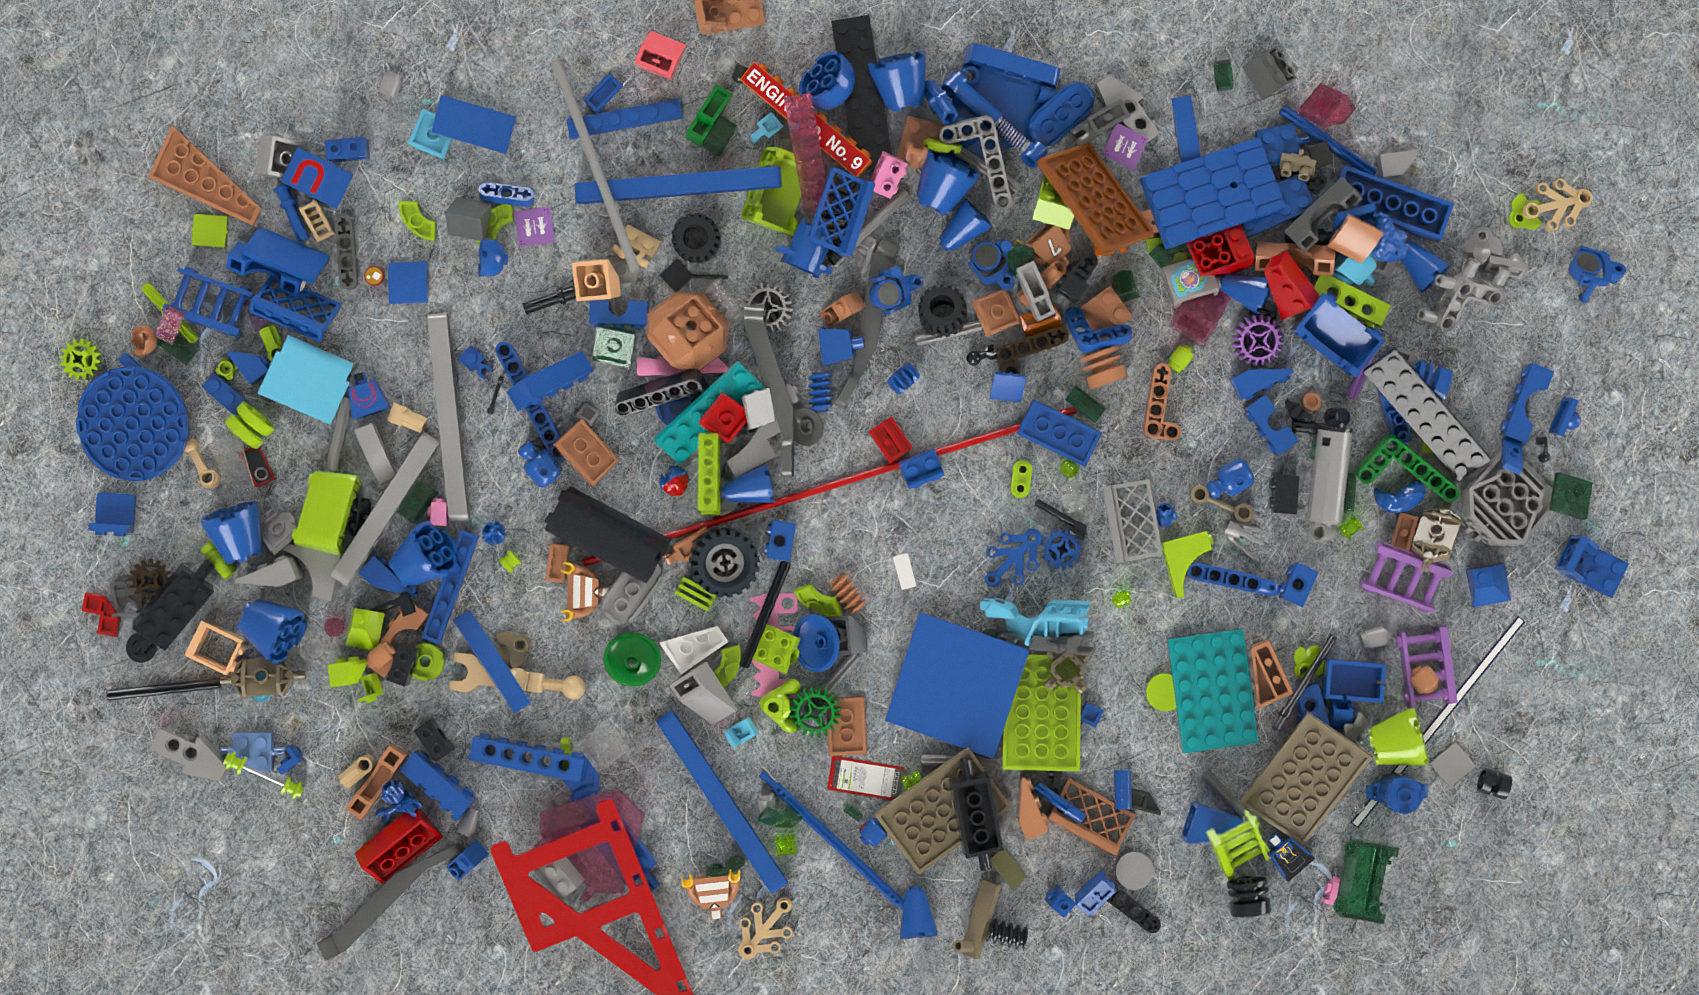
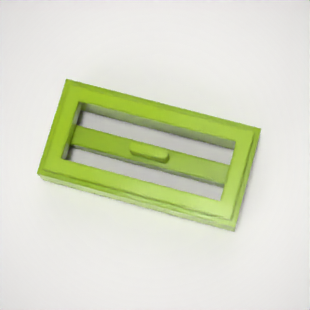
M686 577L682 578L674 593L706 611H709L717 597L715 594L708 593L699 584ZM686 582L694 586L695 588L712 596V598H706L705 596L684 586V583ZM681 589L702 599L703 601L707 602L708 605L706 606L698 602L697 600L685 595L684 593L680 592Z

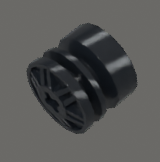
M1242 876L1227 882V888L1232 889L1228 891V895L1237 897V899L1229 902L1231 916L1254 917L1271 912L1270 898L1261 896L1269 891V888L1264 886L1268 884L1266 877Z

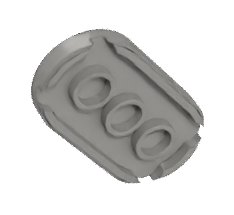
M658 563L647 584L623 571L619 573L602 598L601 609L607 620L615 624H625L632 622L661 583L662 568L660 563Z

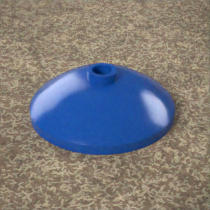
M812 614L803 617L797 623L793 632L794 636L801 638L797 647L800 651L798 661L804 668L812 672L828 670L833 666L839 654L837 631L830 620L822 615Z

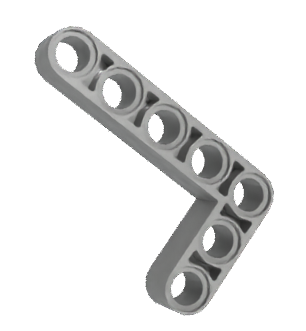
M983 115L942 126L939 136L941 141L946 144L980 137L994 204L999 210L1008 209L1011 206L1012 200L993 119L990 116ZM982 121H990L991 127L988 130H983L980 127ZM964 125L972 127L970 134L962 133L961 129ZM946 129L952 130L954 133L953 137L950 139L944 138L942 135L943 131ZM988 139L996 142L992 149L985 147V142ZM993 158H997L1000 161L999 165L995 168L989 165V161ZM996 177L1004 179V183L1001 186L993 184ZM1000 196L1008 198V202L1005 205H1000L997 202Z

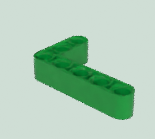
M1386 434L1357 465L1355 470L1360 482L1369 484L1395 459L1445 501L1454 502L1460 496L1459 489L1454 482L1394 434ZM1390 441H1395L1396 444L1394 447H1387V444ZM1404 453H1410L1408 459H1401ZM1376 456H1383L1380 462H1374ZM1425 465L1422 471H1416L1417 466ZM1370 470L1368 476L1363 477L1361 476L1362 471ZM1433 477H1439L1436 483H1431ZM1448 488L1454 489V491L1451 494H1445V491Z

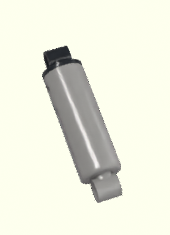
M1345 408L1327 409L1324 414V421L1327 425H1318L1307 519L1315 522L1310 527V536L1314 541L1332 540L1336 535V528L1333 524L1342 523L1353 428L1345 427L1350 421V413Z

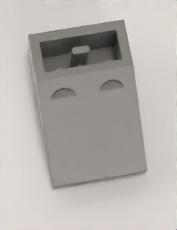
M288 555L275 559L274 564L271 562L257 566V571L248 570L238 574L239 578L235 579L234 582L281 587L305 579L297 557L291 558Z
M704 662L670 684L680 702L712 725L738 710L707 662Z

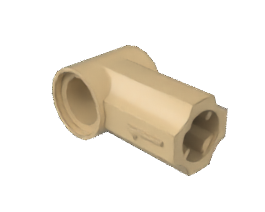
M394 402L386 420L422 433L427 425L428 418Z
M365 754L358 758L356 762L338 776L340 782L348 789L351 788L376 767L375 757ZM362 760L369 762V768L363 767Z

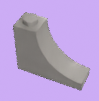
M288 543L283 548V551L298 557L310 572L313 583L312 597H316L317 601L323 603L335 600L339 581L331 577V574L343 555H334Z

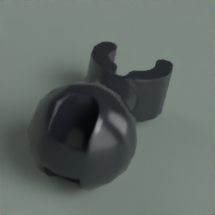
M989 345L985 348V351L969 352L966 361L969 365L976 366L985 358L995 360L997 354L996 352L990 353L994 351V347Z

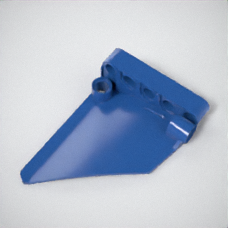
M973 43L967 46L962 69L959 72L964 76L966 71L971 72L972 79L970 81L967 80L968 84L1003 114V120L1005 119V122L1008 121L1007 124L1013 126V129L1016 128L1015 131L1018 130V133H1021L1023 138L1026 137V140H1031L1028 131L1029 121L1038 109L1058 93L1056 86L1061 69L986 45ZM952 98L951 104L958 114L956 120L961 117H976L959 101ZM981 122V128L988 130L989 128ZM944 130L943 137L946 139L952 138L951 130ZM999 131L997 132L1001 152L1015 146L1012 145V142L1009 143L1010 141H1007V138L1004 139L1005 136L999 134ZM980 139L977 143L962 146L977 157L984 159ZM988 139L985 142V147L992 149L996 142ZM950 150L948 153L954 155V150Z

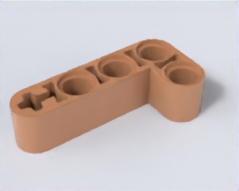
M1160 363L1152 369L1142 430L1148 438L1174 441L1180 437V427L1174 423L1163 422L1171 377V369L1165 363ZM1161 367L1163 368V371L1166 372V374L1162 375L1161 381H1165V384L1162 382L1155 383V380L1160 379V374L1157 373V370H1160ZM1156 386H1160L1163 389V394L1160 397L1154 394ZM1153 405H1157L1160 408L1157 416L1151 413ZM1149 424H1154L1157 428L1156 433L1153 435L1147 430ZM1169 427H1173L1176 431L1175 436L1172 438L1166 433Z

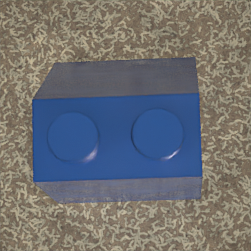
M1192 801L1181 838L1189 844L1210 842L1207 831L1214 829L1217 835L1219 833L1222 835L1242 824V820L1234 814Z

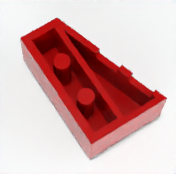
M1285 251L1271 257L1264 273L1281 320L1312 309L1319 293L1289 253Z

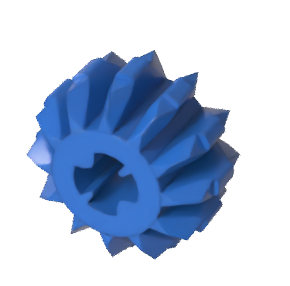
M906 363L888 378L887 383L896 394H901L919 379L920 374L911 363Z

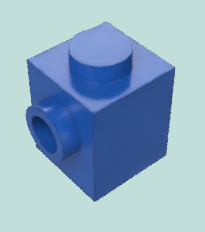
M1331 699L1328 712L1331 728L1344 729L1345 724L1354 722L1355 711L1352 708L1351 700Z

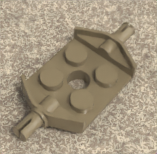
M1444 500L1443 506H1440V508L1423 511L1412 542V551L1424 560L1421 567L1423 572L1424 570L1429 572L1432 562L1450 560V554L1459 527L1462 525V519L1450 511L1452 502ZM1433 529H1440L1442 532L1440 534H1433L1431 531Z
M266 658L241 659L231 676H220V684H234L237 692L243 699L252 696H285L293 680L306 679V671L294 672L286 659L277 664L270 662ZM264 671L266 673L265 679L258 681L257 674Z

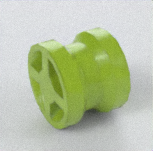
M511 549L507 551L504 557L498 559L502 566L510 573L514 571L517 565L523 563Z

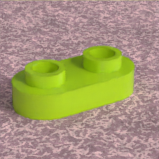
M1020 460L1013 466L1010 491L1016 498H1024L1030 491L1032 466L1028 461ZM1021 466L1026 467L1025 473H1020L1019 468ZM1018 485H1022L1024 487L1023 492L1017 491Z

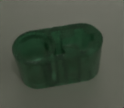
M721 115L706 137L702 147L720 156L738 125Z

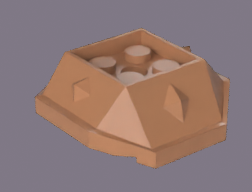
M676 292L647 314V338L672 367L682 370L698 369L701 371L726 351L729 322L705 294ZM686 326H689L693 331L688 330Z

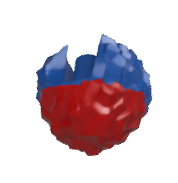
M669 466L671 472L666 474V478L661 473L659 478L660 487L671 496L683 495L689 484L688 473L682 467Z

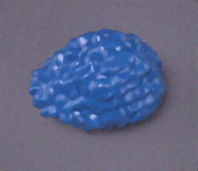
M1379 212L1375 217L1374 227L1383 231V235L1372 250V254L1380 261H1399L1407 255L1408 247L1405 244L1407 233L1394 229L1395 226L1392 225L1389 215Z

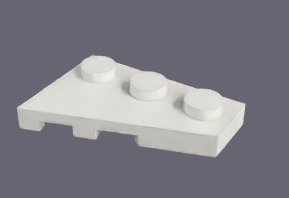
M715 626L660 642V645L679 673L682 674L729 641L720 628Z

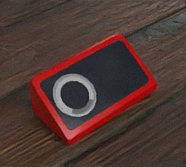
M251 447L239 453L255 487H261L276 479L260 447L258 449Z

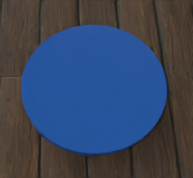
M138 366L115 368L95 378L87 386L80 398L76 429L82 443L81 446L93 464L106 474L123 480L144 481L165 473L182 456L189 437L188 411L183 398L175 386L159 373Z

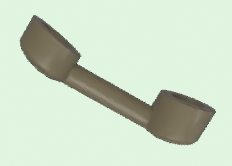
M1195 485L1189 492L1192 502L1197 504L1208 502L1232 512L1234 518L1239 522H1248L1254 515L1253 508L1249 504L1240 503L1235 506L1221 499L1212 498L1209 495V490L1204 485Z

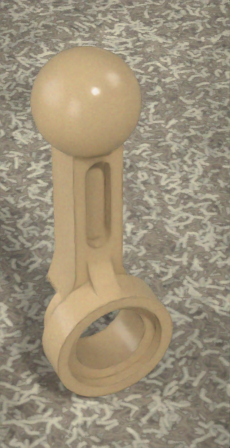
M189 438L185 451L190 454L198 470L200 483L205 488L213 489L219 484L220 475L218 472L207 468L198 450V441ZM208 474H212L211 482L206 483L205 477Z

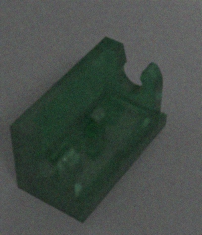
M417 480L396 512L410 522L418 524L427 511L428 506L433 502V498L439 492L427 486L428 484Z

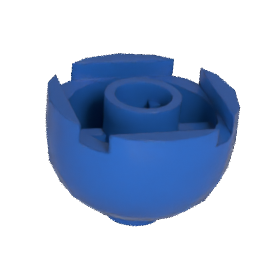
M482 238L479 246L480 264L478 263V274L483 277H493L503 270L504 265H508V254L504 252V247L498 241Z

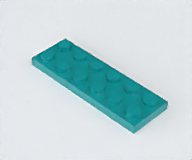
M737 361L653 440L680 465L698 449V435L700 433H711L702 427L698 421L722 392L744 406L742 396L753 393L754 390H762L764 386Z

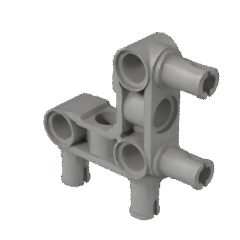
M1469 258L1465 268L1459 274L1453 277L1441 274L1436 276L1435 285L1446 289L1435 310L1430 311L1421 308L1417 313V318L1430 322L1432 326L1438 327L1444 332H1449L1456 326L1467 302L1476 300L1488 306L1500 305L1504 300V284L1511 271L1503 266H1499L1492 281L1475 278V272L1481 263L1476 259Z

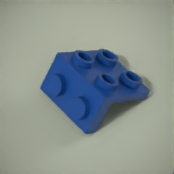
M99 492L96 497L95 523H89L88 531H95V535H107V532H114V536L126 537V533H134L136 496L133 494Z

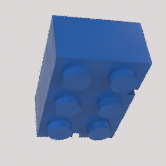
M1325 658L1321 695L1324 698L1383 703L1385 686L1377 684V680L1385 682L1387 665L1376 662Z

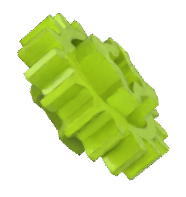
M73 339V344L67 342L68 348H62L61 351L64 352V355L59 356L60 359H63V362L59 365L65 366L63 373H69L68 377H75L76 380H81L82 377L84 380H89V375L95 377L94 371H100L101 369L98 367V364L103 363V361L99 360L102 353L96 352L99 347L93 346L92 341L86 343V339H81L80 343L77 339ZM78 347H85L87 350L81 352ZM81 368L84 372H77L75 369Z

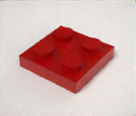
M722 392L698 422L711 433H717L719 438L729 444L745 425L747 418L744 406Z

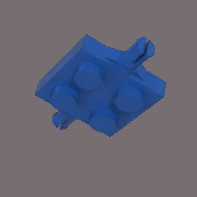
M1294 123L1255 131L1256 138L1260 137L1262 147L1265 150L1271 167L1280 165L1282 153L1299 154L1300 145L1311 144L1310 136L1298 138Z

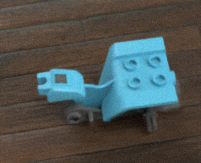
M984 598L980 602V610H986V617L994 618L993 622H996L994 627H997L995 631H998V639L1030 650L1055 651L1057 654L1072 652L1076 655H1092L1094 652L1093 647L1080 646V639H1092L1094 636L1093 631H1086V629H1089V618H1086V615L1089 612L1091 601L1053 599L1046 605L1041 614L1030 619L1018 614L1019 610L1015 604L1002 599Z

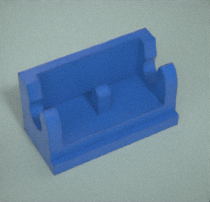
M1100 870L1075 894L1076 906L1091 916L1116 892L1114 881L1112 879L1108 881L1105 872Z

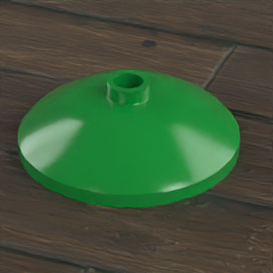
M634 632L624 633L616 636L608 643L604 651L603 663L606 672L615 682L629 687L642 686L649 683L658 674L661 666V653L656 643L649 637ZM633 663L635 666L630 667L628 664Z

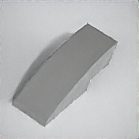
M1031 261L1017 268L1016 271L1035 321H1041L1055 314V309L1049 299L1050 295L1035 262Z
M375 423L354 430L378 483L382 484L392 480L396 475V471Z

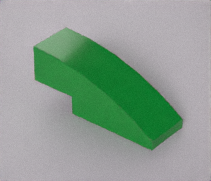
M716 84L688 128L685 138L702 147L733 94Z

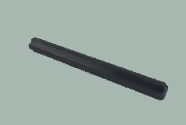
M781 561L739 663L741 667H750L791 564L787 561Z
M220 678L114 689L106 691V698L110 701L221 688Z

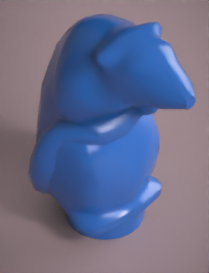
M1415 480L1413 484L1404 486L1395 495L1389 492L1384 493L1378 488H1374L1376 503L1389 513H1402L1411 510L1425 498L1424 494L1427 493L1420 480Z

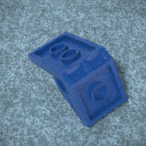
M1571 535L1554 570L1601 594L1613 598L1629 563L1599 549L1600 547L1583 535Z

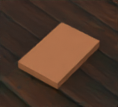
M582 418L553 443L556 449L591 487L620 461Z
M864 696L833 698L832 701L839 699V703L835 707L841 706V710L836 712L841 714V718H835L839 725L832 724L835 728L833 732L827 729L829 756L867 754ZM831 708L827 709V722L832 715Z

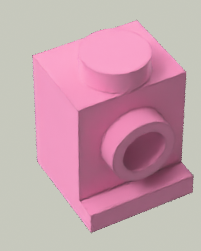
M433 498L431 506H428V517L431 518L427 522H431L432 525L449 526L447 503H444V499Z
M1333 876L1325 886L1324 894H1326V897L1322 896L1321 900L1326 904L1343 908L1349 885L1344 882V879Z

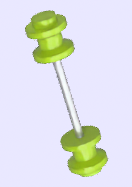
M234 751L232 754H227L223 762L226 765V770L230 767L236 769V774L239 775L242 768L283 786L280 794L283 795L287 792L291 794V799L300 798L304 787L301 786L303 782L299 781L296 784L288 776L284 783L244 765L248 757L240 759L236 757V752Z

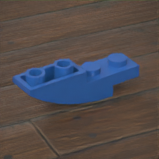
M1377 388L1389 434L1396 435L1404 443L1412 441L1409 424Z

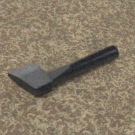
M1040 499L1036 500L1035 506L1072 526L1073 528L1070 533L1082 540L1084 539L1087 529L1085 524L1076 521Z
M403 592L398 598L369 609L370 611L382 613L400 605L403 617L416 612L415 605L408 592Z

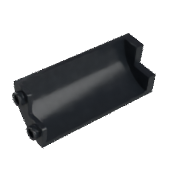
M572 486L567 491L563 490L558 497L559 503L553 513L549 512L545 519L547 525L544 530L647 584L659 561L665 555L672 539Z

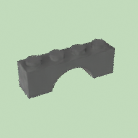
M1341 177L1284 232L1305 253L1319 240V226L1328 215L1337 211L1353 209L1363 198Z

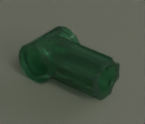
M1160 243L1149 255L1162 268L1187 244L1184 243L1165 250L1164 244Z

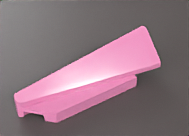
M637 357L638 377L670 376L686 371L672 367L664 357H657V359ZM717 358L700 372L702 374H724L729 367Z

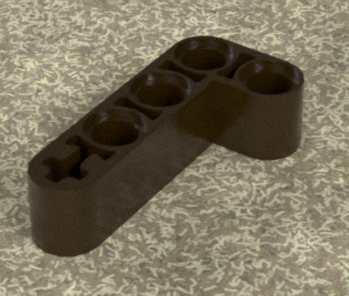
M1057 327L999 347L996 351V359L1000 371L1006 373V369L1012 367L1016 370V374L1020 375L1017 359L1064 344L1069 338L1067 329ZM1057 331L1060 334H1064L1062 341L1059 338L1054 339L1051 345L1050 337L1057 335ZM1038 337L1045 338V347H1039L1036 344ZM1020 343H1025L1028 346L1027 353L1019 352L1018 345ZM1002 349H1007L1010 352L1008 359L1000 357Z

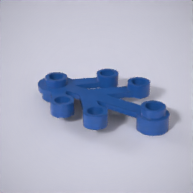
M1028 529L1024 535H1010L1009 533H1002L999 540L1002 544L1023 542L1018 548H996L993 546L987 548L986 554L990 558L1009 556L995 572H989L986 575L985 582L988 586H999L1002 582L1001 576L1014 563L1015 575L1013 576V582L1016 585L1024 584L1023 554L1028 548L1029 561L1026 563V568L1029 571H1036L1038 569L1037 547L1042 542V534L1037 529ZM1004 535L1009 537L1007 542L1003 541ZM1030 535L1035 536V540L1033 542L1029 540ZM991 549L995 550V555L993 556L990 555ZM1031 562L1035 563L1034 569H1031L1029 567V564ZM1019 575L1022 577V581L1020 583L1016 581V578ZM991 576L995 577L994 583L990 582Z

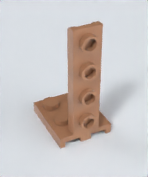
M908 116L897 157L904 160L909 167L915 169L922 167L928 148H924V139H940L939 131L944 125Z

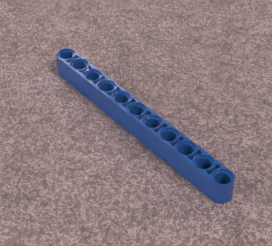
M776 166L606 180L614 201L782 187L781 167ZM596 181L574 184L576 204L604 202Z
M671 710L657 719L656 722L769 891L773 894L787 885L788 880L675 712Z

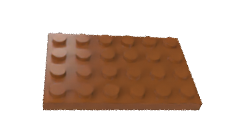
M1090 142L1042 157L1037 162L1053 188L1056 189L1102 256L1151 238L1155 234Z

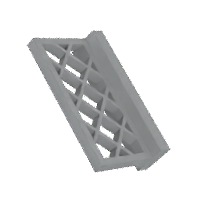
M1147 479L1103 487L1116 563L1164 555L1151 480ZM1141 484L1147 485L1148 492L1144 498L1135 492ZM1118 488H1126L1131 492L1125 501L1118 497ZM1132 494L1142 500L1136 509L1127 503ZM1143 502L1150 505L1151 508L1147 517L1138 511ZM1125 505L1134 511L1128 520L1121 514V510ZM1136 513L1145 519L1140 527L1130 522ZM1147 521L1154 525V531L1151 535L1141 530ZM1128 524L1137 529L1132 538L1125 535L1124 529ZM1139 532L1148 537L1143 547L1134 541ZM1150 540L1157 544L1158 552L1150 553L1145 549ZM1131 543L1140 548L1136 556H1129L1128 547Z

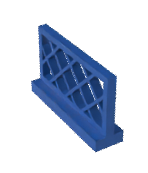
M830 167L807 240L835 251L840 256H852L876 183L862 180L835 167ZM834 173L840 175L843 182L836 187L832 180ZM852 181L859 184L857 192L853 194L848 185ZM845 186L848 196L841 199L837 188ZM833 191L837 201L829 204L827 194ZM850 198L853 206L851 210L846 212L842 201ZM839 204L843 214L835 217L831 207ZM827 209L831 220L823 222L821 213ZM844 216L847 224L844 229L840 230L837 219ZM833 222L837 232L829 235L825 225ZM820 227L825 235V238L821 240L814 237L816 229ZM837 234L841 240L839 247L834 246L831 241V237Z
M270 275L258 294L252 297L250 313L321 343L324 333L341 309L342 303L307 288H304L297 298L294 296L290 297L289 294L284 293L286 298L276 299L275 294L282 293V291H279V288L272 289V282L278 283V281ZM271 295L273 300L268 301L263 299L262 297ZM313 298L317 302L307 304L306 299ZM302 300L304 305L294 307L292 301ZM288 302L291 308H284L279 306V304ZM330 305L334 307V310L325 312L323 306ZM312 308H320L321 313L312 314L310 311ZM306 310L308 315L303 316L297 312ZM324 317L325 323L321 324L314 319Z

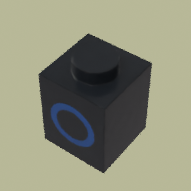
M829 193L828 202L832 204L837 199L833 193ZM839 195L841 199L847 197L844 195ZM850 198L842 201L846 212L852 209L853 205ZM839 204L831 207L834 216L843 214Z

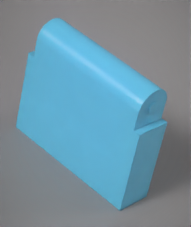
M288 335L282 345L281 352L276 351L258 394L331 425L349 385V382L346 380L348 375H350L353 363Z

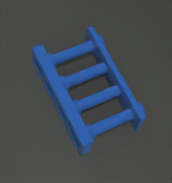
M185 266L184 269L178 267L177 271L184 275L174 303L172 302L171 305L165 303L162 311L177 318L240 339L242 331L238 328L237 322L246 298L252 299L254 296L251 292L252 289L245 286L237 288L197 274L196 270ZM191 278L202 281L193 308L189 311L183 310L181 304ZM209 285H213L221 289L213 311L207 318L201 316L200 310ZM231 291L239 294L230 321L224 324L219 322L220 319L218 317L227 293Z

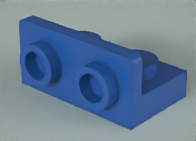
M934 448L898 462L909 489L918 488L924 483L936 481L945 475Z

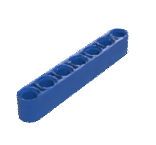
M508 342L497 344L495 348L496 355L514 386L523 378L528 377L529 374L512 344ZM503 346H508L510 349L509 354L506 356L501 354ZM516 362L519 365V369L517 372L512 373L510 365ZM542 401L533 407H526L525 409L546 449L554 457L556 447L553 443L561 437V434L544 402ZM540 413L546 416V420L542 424L537 422V416ZM549 430L555 433V437L551 441H548L545 437L546 432ZM562 456V457H560V458L557 457V458L554 459V460H556V461H563V460H565V457H564V456Z

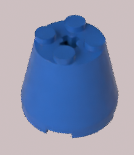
M916 51L915 55L911 53L891 55L878 59L877 64H873V62L868 63L869 72L887 108L897 112L904 110V106L919 107L923 105L926 70L924 51Z
M928 148L917 190V197L920 199L919 203L925 207L932 206L936 208L938 213L946 215L947 212L953 210L977 182L980 172L975 168L971 170L966 162L948 152H933V150Z
M256 501L239 503L237 506L226 509L222 508L202 517L201 525L226 564L237 560L238 563L250 559V555L255 556L263 553L260 511Z
M423 522L412 529L393 554L392 559L389 561V566L399 578L401 585L415 586L448 576L458 567L456 563L458 550L451 536L443 528L439 530L431 522Z
M258 599L253 603L249 602L245 605L243 609L244 614L236 626L267 660L277 664L288 657L287 653L294 645L298 646L305 633L307 621L304 620L305 613L298 609Z

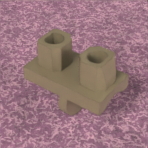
M1300 149L1299 154L1282 153L1280 162L1281 176L1289 177L1293 171L1299 173L1298 178L1300 180L1308 181L1311 176H1314L1317 160L1304 156L1303 149Z

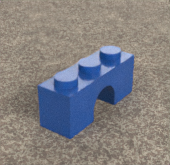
M609 300L589 301V323L594 324V328H605V325H613V328L624 329V325H632V329H644V326H647V314L649 312V303L647 301H628V309L621 316L612 314L611 302Z
M1266 394L1260 396L1244 408L1246 411L1244 413L1245 417L1250 423L1254 422L1257 427L1255 429L1257 434L1261 438L1264 437L1268 442L1266 446L1272 454L1280 455L1299 442L1288 426H1284L1278 431L1270 428L1268 418L1276 411V408Z

